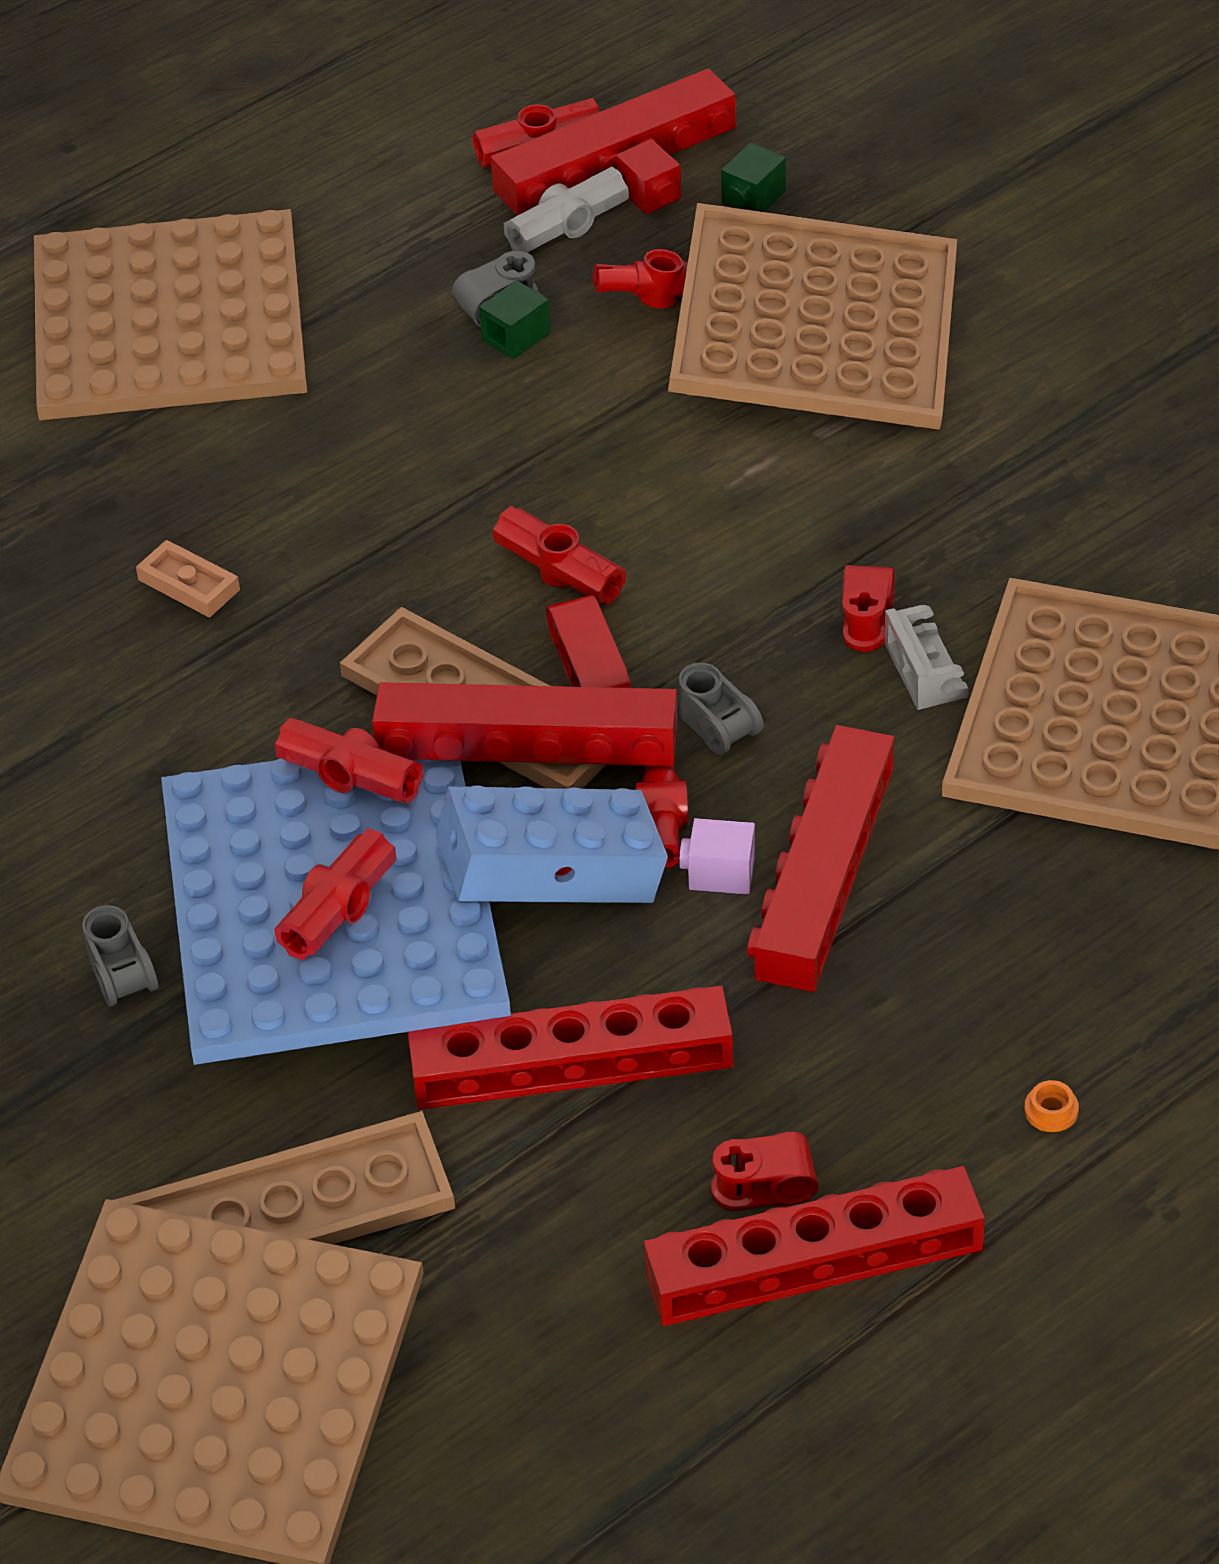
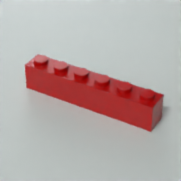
M709 68L490 156L493 190L518 216L539 205L541 196L552 185L564 184L570 189L610 167H614L617 170L616 154L650 139L655 141L669 155L736 128L735 93Z
M379 682L373 715L374 739L379 744L380 749L410 760L674 766L677 737L676 689Z
M836 725L830 743L821 744L816 763V771L819 773L816 780L808 779L804 791L803 808H805L803 816L795 815L791 825L789 843L792 846L789 852L782 851L778 859L776 868V881H778L775 890H767L762 906V919H764L762 927H754L749 938L747 955L750 958H754L755 980L816 992L894 770V736Z

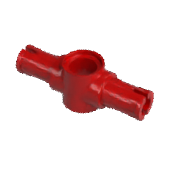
M656 249L647 252L644 256V261H634L632 265L595 264L593 269V286L595 287V292H632L633 296H638L641 302L650 307L668 308L674 305L677 296L683 297L688 262L683 261L679 255L672 251Z
M644 765L645 776L641 782L636 783V790H642L668 855L664 868L673 867L680 861L679 832L682 830L683 825H688L686 780L679 779V776L675 773L674 766Z

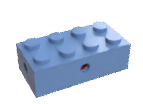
M448 786L435 833L458 901L653 903L668 858L642 790H629L625 788L613 790L581 789L576 787L559 789Z

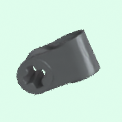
M524 251L504 253L499 258L460 275L453 284L452 297L468 316L481 327L479 306L516 280L532 290L538 291L536 284L532 280V275L535 272V260L533 256Z
M693 663L681 671L679 675V716L683 722L688 724L704 740L705 744L716 755L721 756L730 751L731 744L747 734L755 736L763 731V719L755 703L728 681L718 668L707 663Z
M110 905L99 906L89 911L84 917L82 927L89 962L95 972L98 985L108 1007L116 1005L118 998L145 988L150 992L159 989L146 949L141 946L126 913L122 909Z

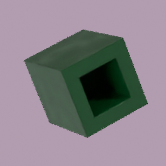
M749 143L721 169L722 204L731 208L764 212L786 192V157L753 143Z
M517 280L479 306L482 341L513 360L551 333L549 300L540 292L532 290Z

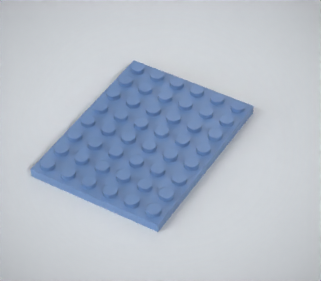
M283 759L247 765H232L227 768L194 773L185 772L179 775L161 777L194 1065L511 1016L509 996L489 901H458L435 834L448 786L466 787L461 761L413 760L422 764L424 778L419 786L418 795L409 804L357 786L348 793L336 792L322 781L318 772ZM367 828L383 833L386 840L395 846L397 860L371 889L369 904L361 919L352 924L343 921L314 955H309L304 961L289 956L286 949L276 942L274 928L302 898L303 884L311 869L318 864L330 866L358 834H363Z

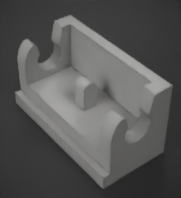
M918 605L898 611L895 608L885 610V646L917 710L968 698L969 690L966 682H963L961 679L964 672L960 665L952 662L938 634L936 624L922 623L919 626H912L915 621L927 619L934 615L931 607L927 605Z

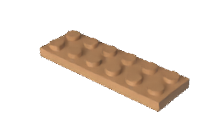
M403 607L399 608L340 662L342 677L375 695L378 693L379 682L550 686ZM499 762L545 788L559 789L573 787L582 789L607 765Z
M423 1111L114 1200L328 1244H337L455 1209L454 1196Z

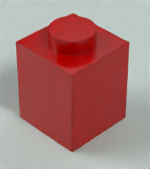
M650 139L616 154V167L628 186L629 200L644 214L647 215L681 199L680 164L655 141Z

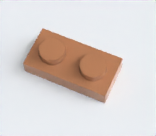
M168 540L164 541L136 566L139 581L209 618L240 591L238 576Z

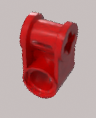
M845 566L842 608L845 614L843 639L849 648L855 651L869 652L880 648L884 644L885 610L892 609L894 567Z
M783 1132L774 1136L743 1140L731 1139L717 1146L713 1153V1169L716 1175L711 1182V1195L721 1208L729 1211H742L748 1208L779 1204L795 1205L811 1199L818 1192L819 1184L808 1139L801 1133ZM732 1154H736L734 1167L730 1165ZM738 1183L742 1185V1192L740 1196H737Z

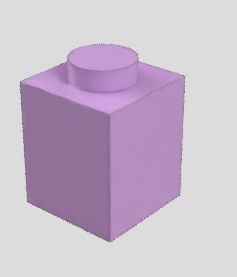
M694 818L691 839L682 838L680 848V868L688 869L689 890L750 895L755 863V823Z

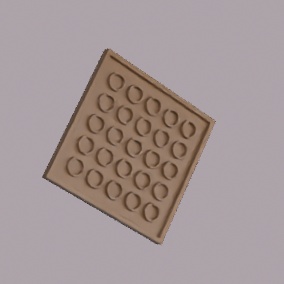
M697 203L668 392L940 430L943 417L958 239Z
M291 209L266 210L258 213L238 215L225 214L219 217L180 219L150 224L138 223L131 226L93 228L82 231L51 232L43 235H34L36 407L39 421L307 393Z
M1009 578L942 782V797L1219 850V615Z
M106 1199L0 1472V1503L278 1564H330L424 1275L422 1262Z

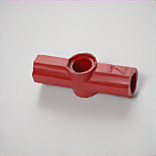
M593 98L555 109L540 104L529 105L519 112L518 119L481 129L472 134V144L477 161L482 168L491 166L490 156L599 113V107Z
M512 506L500 514L499 520L493 529L494 542L537 566L541 580L553 587L570 586L586 596L594 595L599 604L609 605L619 597L620 590L626 582V570L580 544L578 532L573 527L566 524L548 525L526 511Z
M290 717L280 727V734L275 743L278 758L318 772L322 781L330 789L339 793H348L357 786L409 804L418 795L419 786L424 778L421 763L380 749L379 744L369 733L358 728L348 729L343 735Z
M367 828L363 834H358L330 866L318 864L313 867L303 884L302 898L274 928L276 942L286 949L289 956L304 961L309 955H314L343 921L352 924L360 920L369 904L371 889L397 860L395 846L386 840L383 833Z

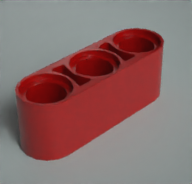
M594 595L546 606L549 632L571 687L631 688L626 667Z

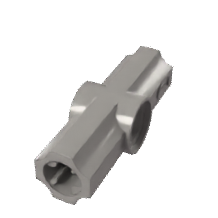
M610 167L570 189L564 184L552 185L541 196L539 205L504 223V235L508 239L512 250L529 252L563 233L569 238L581 237L592 226L595 216L629 199L628 186L625 184L621 173L614 167Z

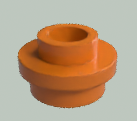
M1048 1080L1037 1084L1027 1095L1024 1112L1029 1123L1035 1128L1046 1132H1060L1071 1127L1077 1120L1079 1103L1072 1090L1066 1084Z

